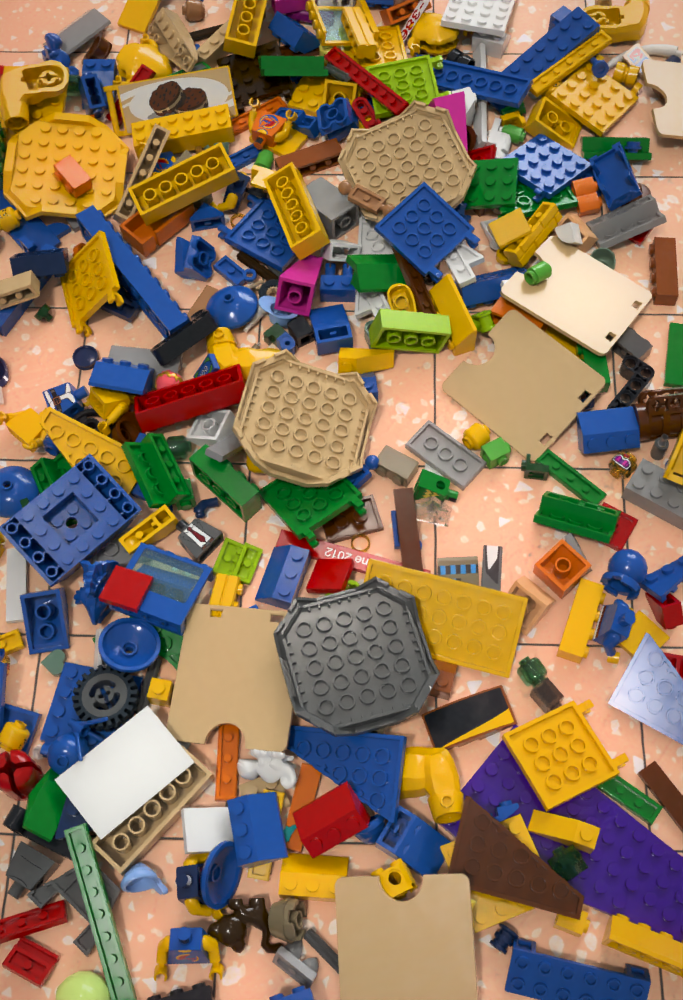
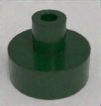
M45 303L34 317L39 321L44 318L49 322L53 318L48 313L51 308Z

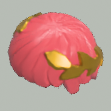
M170 370L162 371L155 379V389L158 390L183 382L182 377Z

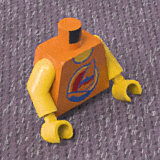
M250 98L249 104L252 110L249 112L248 126L249 132L252 134L254 146L257 149H262L264 145L275 147L277 143L287 139L293 126L292 122L298 118L297 113L294 112L293 116L290 117L292 111L290 109L287 110V120L262 110L256 112L260 107V101L257 99V104L253 105V98Z

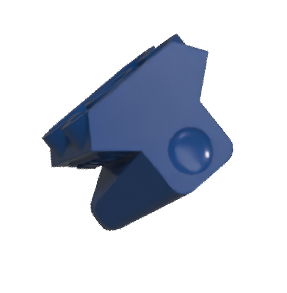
M339 97L334 100L333 104H323L316 111L319 131L322 136L327 134L328 140L337 138L339 142L349 135L351 128H359L358 117L353 111L348 98Z
M192 235L190 242L177 237L175 274L183 279H197L206 282L212 275L211 263L216 258L215 248L200 236Z

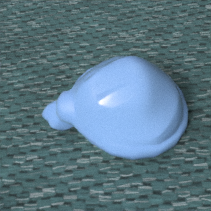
M142 862L134 864L124 874L120 883L121 889L127 893L142 892L149 889H154L160 895L168 893V888L158 878L157 874Z

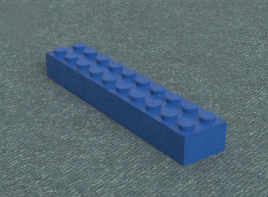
M92 205L75 215L82 237L86 242L99 230L105 232L118 281L122 283L124 289L129 292L132 299L137 302L140 309L164 338H167L190 322L187 314L180 311L177 302L170 299L168 291L161 288L158 279L151 276L149 268L142 265L139 256L132 253L130 245L123 242L120 233L114 231L111 222L105 220L101 210H97Z

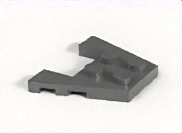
M74 868L27 894L42 910L57 893H60L89 922ZM100 869L112 910L121 893V889ZM90 922L73 941L86 957L91 954L95 946Z

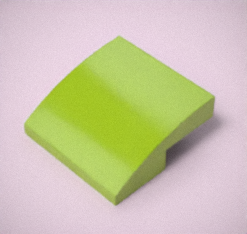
M226 537L214 564L213 575L221 573L240 577L241 584L249 585L263 549L246 542L241 544Z

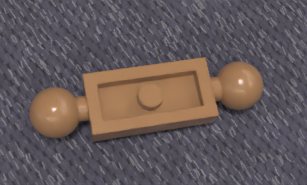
M342 181L338 186V190L342 195H348V201L375 215L382 211L385 217L395 208L392 204H386V198L359 184L352 188L348 181Z

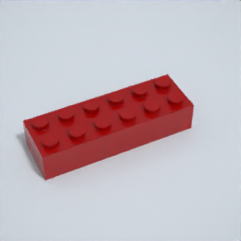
M240 364L230 366L134 397L135 416L142 433L153 432L164 426H172L180 421H188L199 415H207L211 411L223 410L230 405L240 404L246 384Z

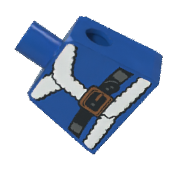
M69 382L42 392L47 407H51L70 418H73L82 410L84 411L82 399L89 396L85 386L76 389Z

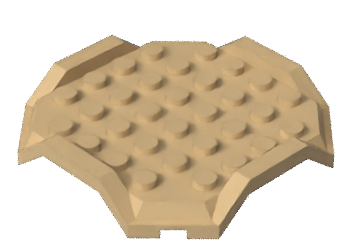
M416 100L400 115L369 129L351 128L345 148L342 149L338 158V163L345 180L352 185V188L359 184L386 198V204H392L394 207L399 205L418 186L425 182L455 209L464 201L477 170V164L469 157L455 129L449 110L438 106L436 108L426 106V103ZM359 206L360 212L367 220L379 223L384 218L382 211L375 215Z
M284 349L274 353V356L270 358H262L252 363L232 431L252 463L268 476L302 487H328L362 470L363 456L378 402L373 394L367 391L364 386L365 382L358 372L336 374L302 363L290 351Z

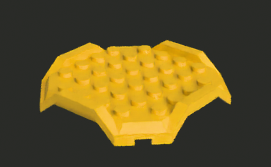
M62 112L49 114L21 130L8 141L3 169L4 198L11 205H14L26 221L41 215L76 218V214L92 205L97 210H101L105 218L111 214L114 215L124 194L127 158L130 153L129 147L107 125L90 115ZM69 155L76 160L92 181V188L77 198L69 194L65 190L64 184L61 181L58 182L53 174L55 172L53 165Z

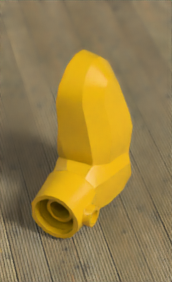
M626 0L624 6L592 5L584 8L583 11L600 25L599 31L603 30L613 39L612 43L622 41L635 42L640 40L645 32L650 11V0Z
M49 60L39 64L24 65L1 76V114L7 128L12 130L26 128L29 125V105L40 103L44 99L59 96L65 92L69 85V74L67 68L61 62Z
M218 327L206 336L207 353L215 355L220 367L219 370L240 364L245 381H247L253 362L262 358H270L274 356V353L281 351L274 348L254 349L242 347L238 349L231 330L226 327Z
M408 747L405 749L400 800L427 795L433 820L438 824L457 822L461 818L464 795L460 791V779L454 760L445 748Z

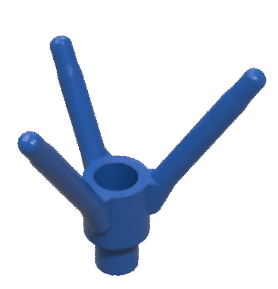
M108 717L89 721H76L75 719L68 721V726L71 727L76 739L79 761L83 760L81 737L89 735L100 742L105 740L103 737L90 731L88 725L108 721Z

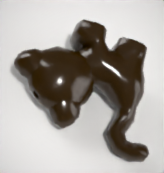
M249 898V902L246 905H243L242 899H228V907L230 910H234L233 914L222 915L207 930L208 935L217 938L220 943L231 947L236 953H241L245 948L247 925L262 931L261 947L266 953L275 954L280 946H283L281 943L271 945L269 942L271 937L268 925L269 912L265 907L264 898Z

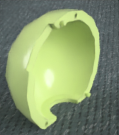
M78 971L69 975L58 986L56 991V1000H111L107 982L101 975L92 971Z

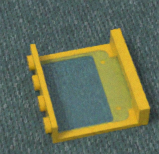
M314 0L306 1L305 8L309 13V20L312 21L313 30L316 31V38L319 39L321 46H351L341 22L343 6H316ZM356 0L355 7H360L362 12L366 14V22L370 24V31L374 33V40L377 42L379 30L365 0Z

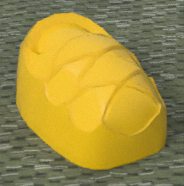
M397 283L389 287L387 290V301L391 310L417 312L415 299L409 286Z

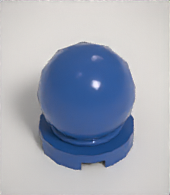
M633 549L617 551L609 559L608 572H605L601 577L600 582L603 583L602 585H605L604 590L615 597L620 594L627 596L626 600H635L638 598L641 590L639 584L647 576V562L638 551Z

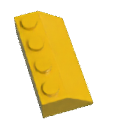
M447 274L429 290V295L437 314L449 316L452 334L446 343L454 356H458L475 350L477 328L451 274Z
M617 913L616 916L612 915L609 917L601 944L683 978V940L678 942L673 940V936L669 933L651 931V927L647 924L638 922L637 925L629 922L630 918Z

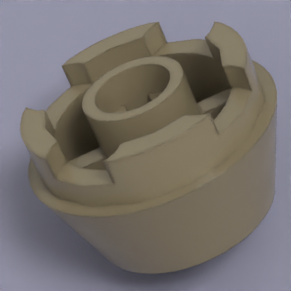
M290 896L271 905L268 925L273 937L290 944L294 941H301L304 938L306 929H302L303 917H307L304 901H299V899Z

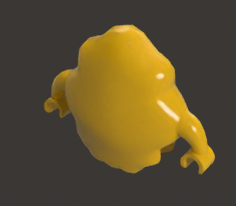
M422 13L410 32L412 36L407 43L410 55L413 57L415 52L420 54V50L436 56L450 53L459 42L457 39L460 33L459 30L440 26L443 16L439 13ZM463 30L464 36H467V32L472 34V31Z
M143 34L140 44H126L119 51V54L116 56L119 75L115 76V80L112 83L113 85L129 83L141 64H144L156 73L154 78L173 74L170 60L166 55L159 52L158 44L150 39L148 34Z

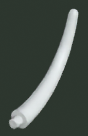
M670 44L641 46L648 55L668 58L671 55H675L681 58L683 51L678 50L679 46ZM627 51L617 55L607 63L609 70L616 66L618 61H625L622 56Z

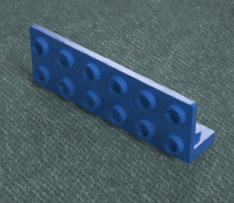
M1 189L0 210L6 207H12L14 210H17L14 205H11L4 198L3 189ZM22 217L20 227L7 232L24 252L40 251L45 243L54 247L61 244L60 240L39 217L28 221Z
M514 938L512 941V955L505 983L506 992L538 1000H647L651 979L649 970L646 968L625 964L624 973L538 953L536 952L535 941L522 938Z

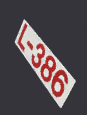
M420 0L401 30L403 43L430 0Z

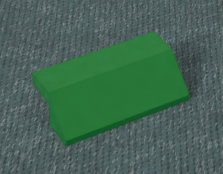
M258 56L261 76H328V69H324V56Z
M581 136V157L590 159L595 155L600 156L612 149V145L619 141L624 149L627 142L633 141L640 142L642 149H638L637 153L628 152V149H624L628 160H651L652 153L649 152L650 138Z
M394 254L347 255L346 262L354 270L350 283L359 293L387 292L389 287L394 284L401 283L406 285Z
M147 433L141 442H124L121 446L149 508H160L164 504L168 507L192 495L163 434Z
M61 453L54 459L41 457L30 467L40 494L71 469V466ZM70 519L67 521L66 526L68 527L78 522L75 519Z
M546 491L542 495L539 510L534 514L533 522L609 544L615 533L622 511Z

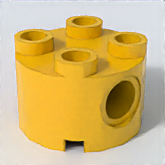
M402 858L390 864L391 867L386 870L379 868L370 874L371 876H380V882L384 891L395 900H401L406 897L408 890L412 893L418 888L408 866L403 862Z

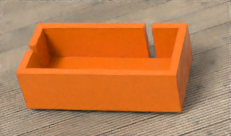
M192 203L146 226L139 211H137L119 225L122 237L143 256L147 257L157 249V244L161 246L190 222L191 216L195 213L194 205Z

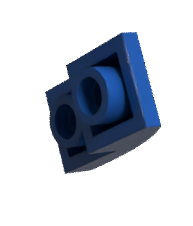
M512 800L500 802V807L494 809L496 817L493 818L499 822L503 821L519 808V804H512Z

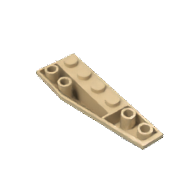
M162 7L146 33L150 39L158 44L161 54L166 55L169 60L185 72H191L198 61L193 39L178 14Z

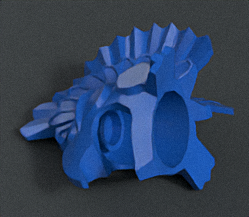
M86 560L79 561L84 571V587H80V590L76 591L73 598L75 599V604H83L93 625L102 623L105 617L112 611L110 608L105 611L108 604L99 601V596L115 566H121L119 562L114 560L95 561L94 564Z

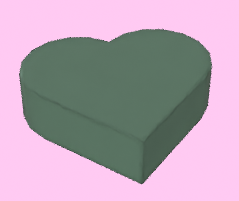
M56 649L42 660L41 664L53 676L59 677L67 657L62 650Z

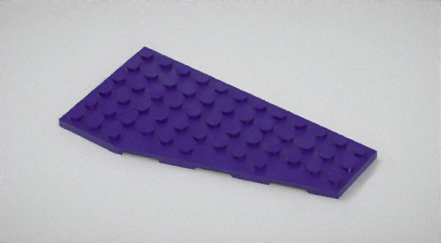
M514 725L511 730H513V729H515V728H517V727H519V726ZM503 740L461 790L464 795V801L466 796H470L483 809L492 813L493 817H496L494 809L500 807V802L512 800V804L518 803L519 808L508 818L521 814L527 829L534 809L546 812ZM593 788L547 811V813L580 820L599 827L600 832L596 846L591 854L529 832L539 857L584 896L583 904L610 916H616L617 913L630 918L629 922L637 925L638 922L647 924L651 927V931L669 933L673 936V940L682 942L683 857L597 788ZM460 820L439 825L456 838Z

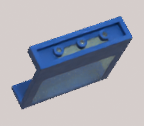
M141 542L126 568L153 576L154 581L137 613L110 604L109 608L182 636L185 630L184 621L206 582H212L214 579L213 568L206 564L196 563L187 557L177 556L171 551L158 549L152 544L147 545Z

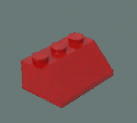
M348 781L293 812L300 840L312 858L319 856L368 828L371 818Z

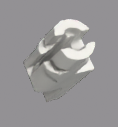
M496 117L486 146L495 144L497 147L495 159H502L509 153L511 137L509 134L501 132L503 126H501L502 119Z

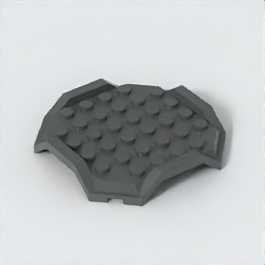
M376 576L356 588L318 598L295 597L288 609V613L273 633L295 715L334 737L365 734L397 725L419 714L440 675L432 660L420 624L415 597L401 589L399 591L391 587L388 582Z

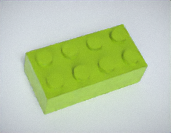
M387 308L379 309L369 328L371 348L434 354L440 353L452 334L448 315L390 310Z

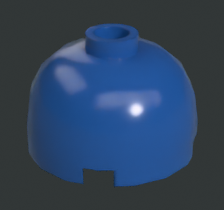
M73 732L58 736L48 748L47 759L49 766L58 775H61L79 761L76 739ZM81 737L82 757H84L91 749L89 750L87 740Z

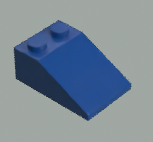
M115 59L83 60L82 75L88 72L92 74L97 73L98 79L101 78L103 87L113 85L112 81L115 80V76L119 75ZM117 90L112 91L114 103L116 100Z
M65 587L20 595L29 654L70 648L68 604Z

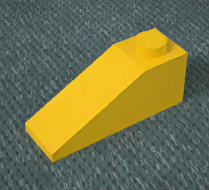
M340 347L338 373L358 372L362 374L394 368V350Z
M164 504L118 540L131 555L135 553L141 542L148 545L165 538L176 529L178 520Z
M535 809L532 812L527 829L531 833L591 854L595 849L600 832L599 827L580 820Z

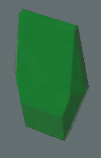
M51 768L29 793L22 828L48 842L53 839L57 831L67 797L55 781L60 775Z

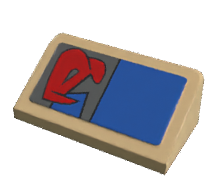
M636 43L622 58L629 66L640 67L638 76L644 80L641 64L644 60L653 59L639 43Z

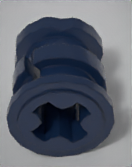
M500 923L499 932L496 931L494 933L495 938L489 943L506 955L508 946L511 947L513 945L512 940L514 938L518 939L519 936L510 928Z

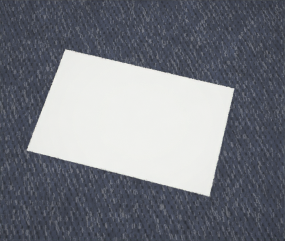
M147 705L87 753L82 761H77L57 777L55 781L97 836L102 839L190 767L194 761Z

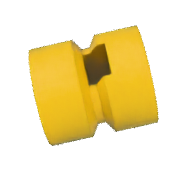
M618 61L612 78L620 84L623 82L625 86L633 88L636 84L640 67L634 65L628 67L626 63Z

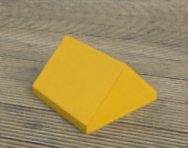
M325 79L322 105H331L335 99L343 97L349 99L352 107V102L358 97V84Z
M521 208L496 219L487 226L489 233L500 249L532 233Z

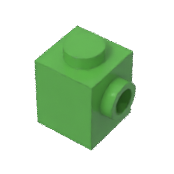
M499 437L481 446L480 456L487 462V467L490 470L498 465L503 466L509 461L511 447L507 442H504L502 437Z

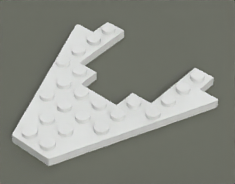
M360 211L358 244L361 246L359 255L394 254L391 245L374 230L377 222L365 219ZM463 242L444 259L460 288L477 281L471 268L485 262L483 255ZM356 290L355 316L357 320L371 313L376 317L379 309H390L383 292L359 293Z

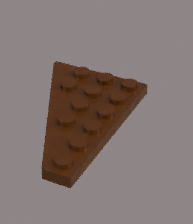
M466 796L448 873H463L467 875L470 880V890L580 920L584 896L551 869L538 855L534 854L524 843L518 840L498 820L493 818L489 812L477 804L470 796Z

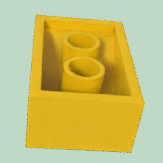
M544 96L533 106L524 129L533 137L543 134L563 147L573 149L583 124Z

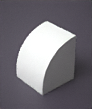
M568 222L555 228L556 234L561 241L573 245L583 244L579 224Z

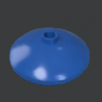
M240 285L228 286L217 291L209 299L206 310L210 312L219 327L236 329L253 319L258 310V299L256 294L248 287Z
M7 466L0 469V517L11 518L22 509L20 500L28 498L31 502L40 494L32 472L21 466Z
M121 618L111 622L103 629L98 640V650L102 660L111 668L121 672H137L146 669L155 662L161 647L160 637L156 629L148 622L138 618Z
M223 841L214 847L202 867L200 877L201 895L205 904L211 909L219 910L224 908L228 904V899L233 898L240 882L242 867H238L235 846L232 841Z

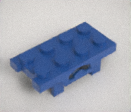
M620 141L612 145V149L589 159L599 189L610 211L642 195Z

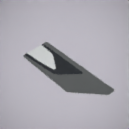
M483 546L481 586L501 591L502 546Z

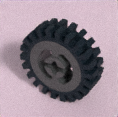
M99 665L98 670L95 671L94 668L89 669L90 674L84 673L82 675L83 680L78 679L76 682L78 687L73 689L75 696H72L73 707L81 721L108 717V721L88 726L90 729L93 730L95 728L99 732L102 729L106 732H111L110 728L117 730L120 724L124 725L128 718L134 717L133 712L137 713V704H140L138 697L140 694L133 677L128 672L115 670L106 665V668ZM103 687L112 705V708L110 709L108 708V705L105 702V698L100 690Z

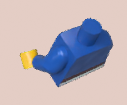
M616 599L613 604L602 606L592 639L603 645L608 656L607 662L618 664L620 652H616L615 646L629 637L632 624L635 622L633 609L629 608L621 599Z

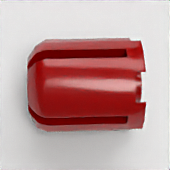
M11 749L10 754L6 751L1 753L0 790L16 801L28 800L29 793L44 776L41 767L24 751Z

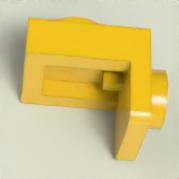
M519 111L500 116V119H502L501 126L511 124L524 129L526 125L525 118L521 116Z

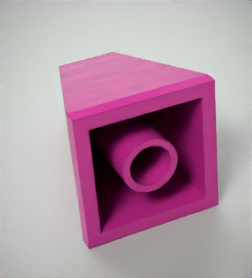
M464 91L433 98L428 106L433 108L438 106L449 110L455 129L468 153Z
M309 255L301 261L299 259L280 275L274 309L309 317L320 277L322 257Z

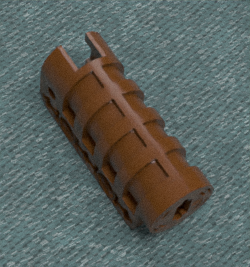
M683 387L646 390L639 394L638 403L631 404L639 426L640 441L657 439L663 434L668 435V438L678 437L682 431ZM648 395L650 398L644 402L643 399H646Z

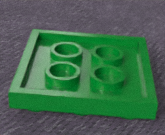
M519 159L473 160L477 164V170L464 198V203H467L465 210L516 207Z

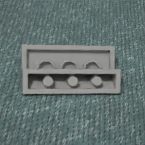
M95 8L89 9L56 33L63 42L60 49L70 55L110 25V20Z
M649 194L588 221L586 225L598 238L595 243L598 248H609L664 224L667 220L665 215L659 211L656 198Z
M112 345L108 356L113 358L115 362L127 360L131 361L132 365L138 366V363L148 364L149 368H154L152 388H155V379L162 371L170 370L179 374V371L182 370L183 353L164 366H160L150 351L151 349Z

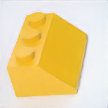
M288 853V858L282 861L279 897L285 899L293 896L299 900L335 902V882L341 877L348 876L349 857L319 855L312 858L309 854Z

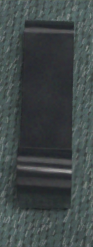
M201 309L190 317V322L150 350L160 366L168 364L219 327L208 310Z
M625 356L619 373L628 382L611 401L607 409L628 407L631 404H635L638 401L639 394L646 391L650 386L655 374L654 369L635 356Z
M16 804L12 806L3 822L4 826L72 861L66 838L59 841L54 839V835L53 839L48 842L22 828L26 809Z

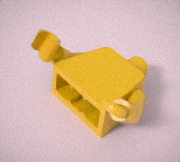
M90 387L89 397L86 399L87 402L83 403V406L88 407L91 405L103 420H106L98 423V430L107 436L111 433L109 427L111 423L114 424L120 416L129 412V405L134 404V397L136 396L134 393L126 394L123 391Z
M32 408L15 413H4L0 410V425L5 422L9 432L22 443V447L34 453L37 448L44 446L43 440L47 434L39 422L47 408L39 414Z

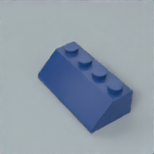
M512 267L476 275V282L462 288L459 287L456 280H454V283L466 308H474L477 306L476 304H491L493 300L499 299L501 296L500 284L502 280H509L517 271L524 274L527 269Z

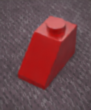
M648 592L645 593L656 621L665 630L674 629L683 624L682 605L676 597L669 593L666 595L667 599L661 603Z

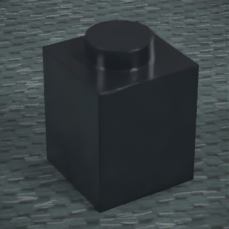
M304 316L294 318L287 323L288 333L295 340L298 348L314 341L313 330Z

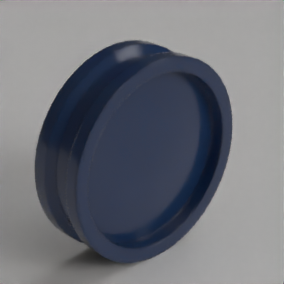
M84 345L74 351L72 359L78 369L90 370L94 368L96 361L99 360V356L94 347Z

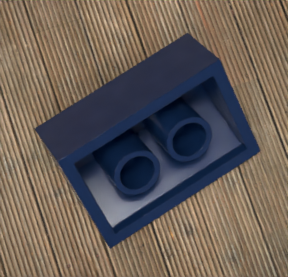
M68 247L16 253L9 258L13 276L32 270L38 280L48 278L47 275L63 277L69 271Z

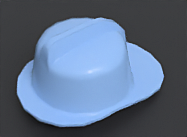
M269 295L260 297L258 304L264 311L268 312L269 320L272 324L278 323L281 327L288 328L287 323L298 316V314L274 309L276 297Z

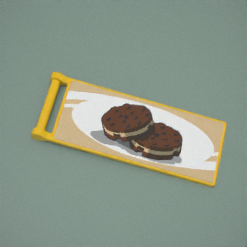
M228 65L103 87V91L106 92L113 130L118 137L132 135L131 123L228 104L231 117L238 116L230 67ZM117 90L125 131H120L112 94V91Z

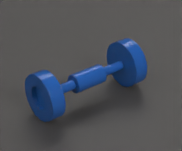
M596 54L588 61L593 65L591 69L593 75L597 78H602L608 73L609 66L604 60H597Z

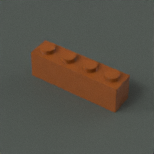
M337 138L326 140L322 143L274 158L275 169L278 171L293 162L302 177L339 165L338 158L342 148Z
M654 237L653 243L649 244L648 254L651 255L649 269H652L650 283H652L653 287H651L650 292L653 298V305L675 306L679 296L676 238Z

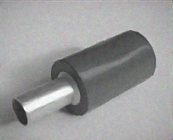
M663 434L655 440L650 451L653 459L661 460L665 456L669 447L668 435Z

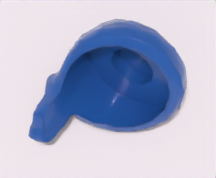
M379 813L371 816L368 828L354 836L365 844L376 843L385 827V818Z

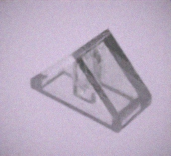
M435 496L415 500L416 518L418 521L448 527L452 513L450 506Z

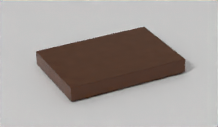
M373 494L364 496L361 499L365 504L363 507L367 511L362 517L351 506L322 525L327 542L334 544L384 530Z

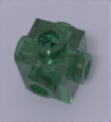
M573 844L567 848L563 845L552 852L554 856L547 861L551 869L567 882L588 868L582 859L581 853Z

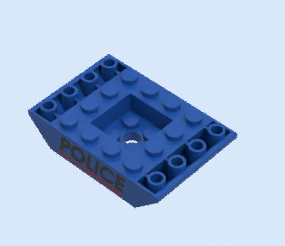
M88 454L2 524L0 532L52 587L69 578L82 567L79 561H89L128 528L142 509L91 454ZM75 519L78 523L75 528H68L66 526L67 521Z

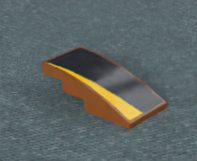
M502 685L466 696L421 715L433 748H445L447 750L464 746L477 739L482 740L518 724Z

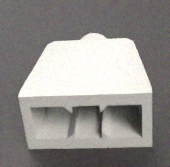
M329 239L330 243L321 248L320 256L328 261L346 262L347 255H359L361 245L345 240Z

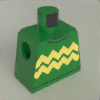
M422 469L415 483L413 495L416 502L441 507L444 500L455 503L459 492L449 489L451 482L449 479Z

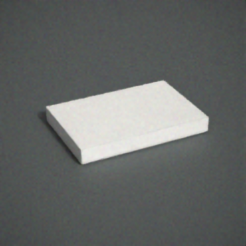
M228 807L183 808L181 810L185 854L210 853L214 847L223 841L234 842Z

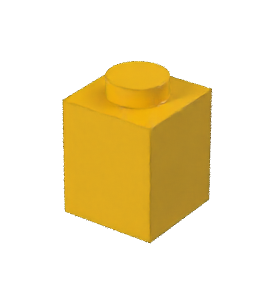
M152 677L147 693V699L150 704L170 708L174 689L173 682Z
M582 910L580 920L557 914L553 928L579 938L582 933H587L590 920L587 919L588 912Z

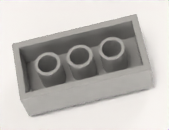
M643 458L626 485L621 498L683 530V485L663 478L664 469Z

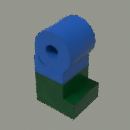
M275 323L263 333L264 342L268 345L273 343L281 351L287 349L293 355L296 353L295 340L278 323Z

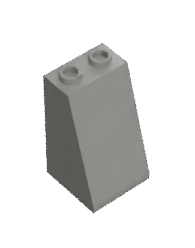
M322 177L313 180L307 185V189L329 239L337 240L359 225V206L348 201V195H342L336 186Z

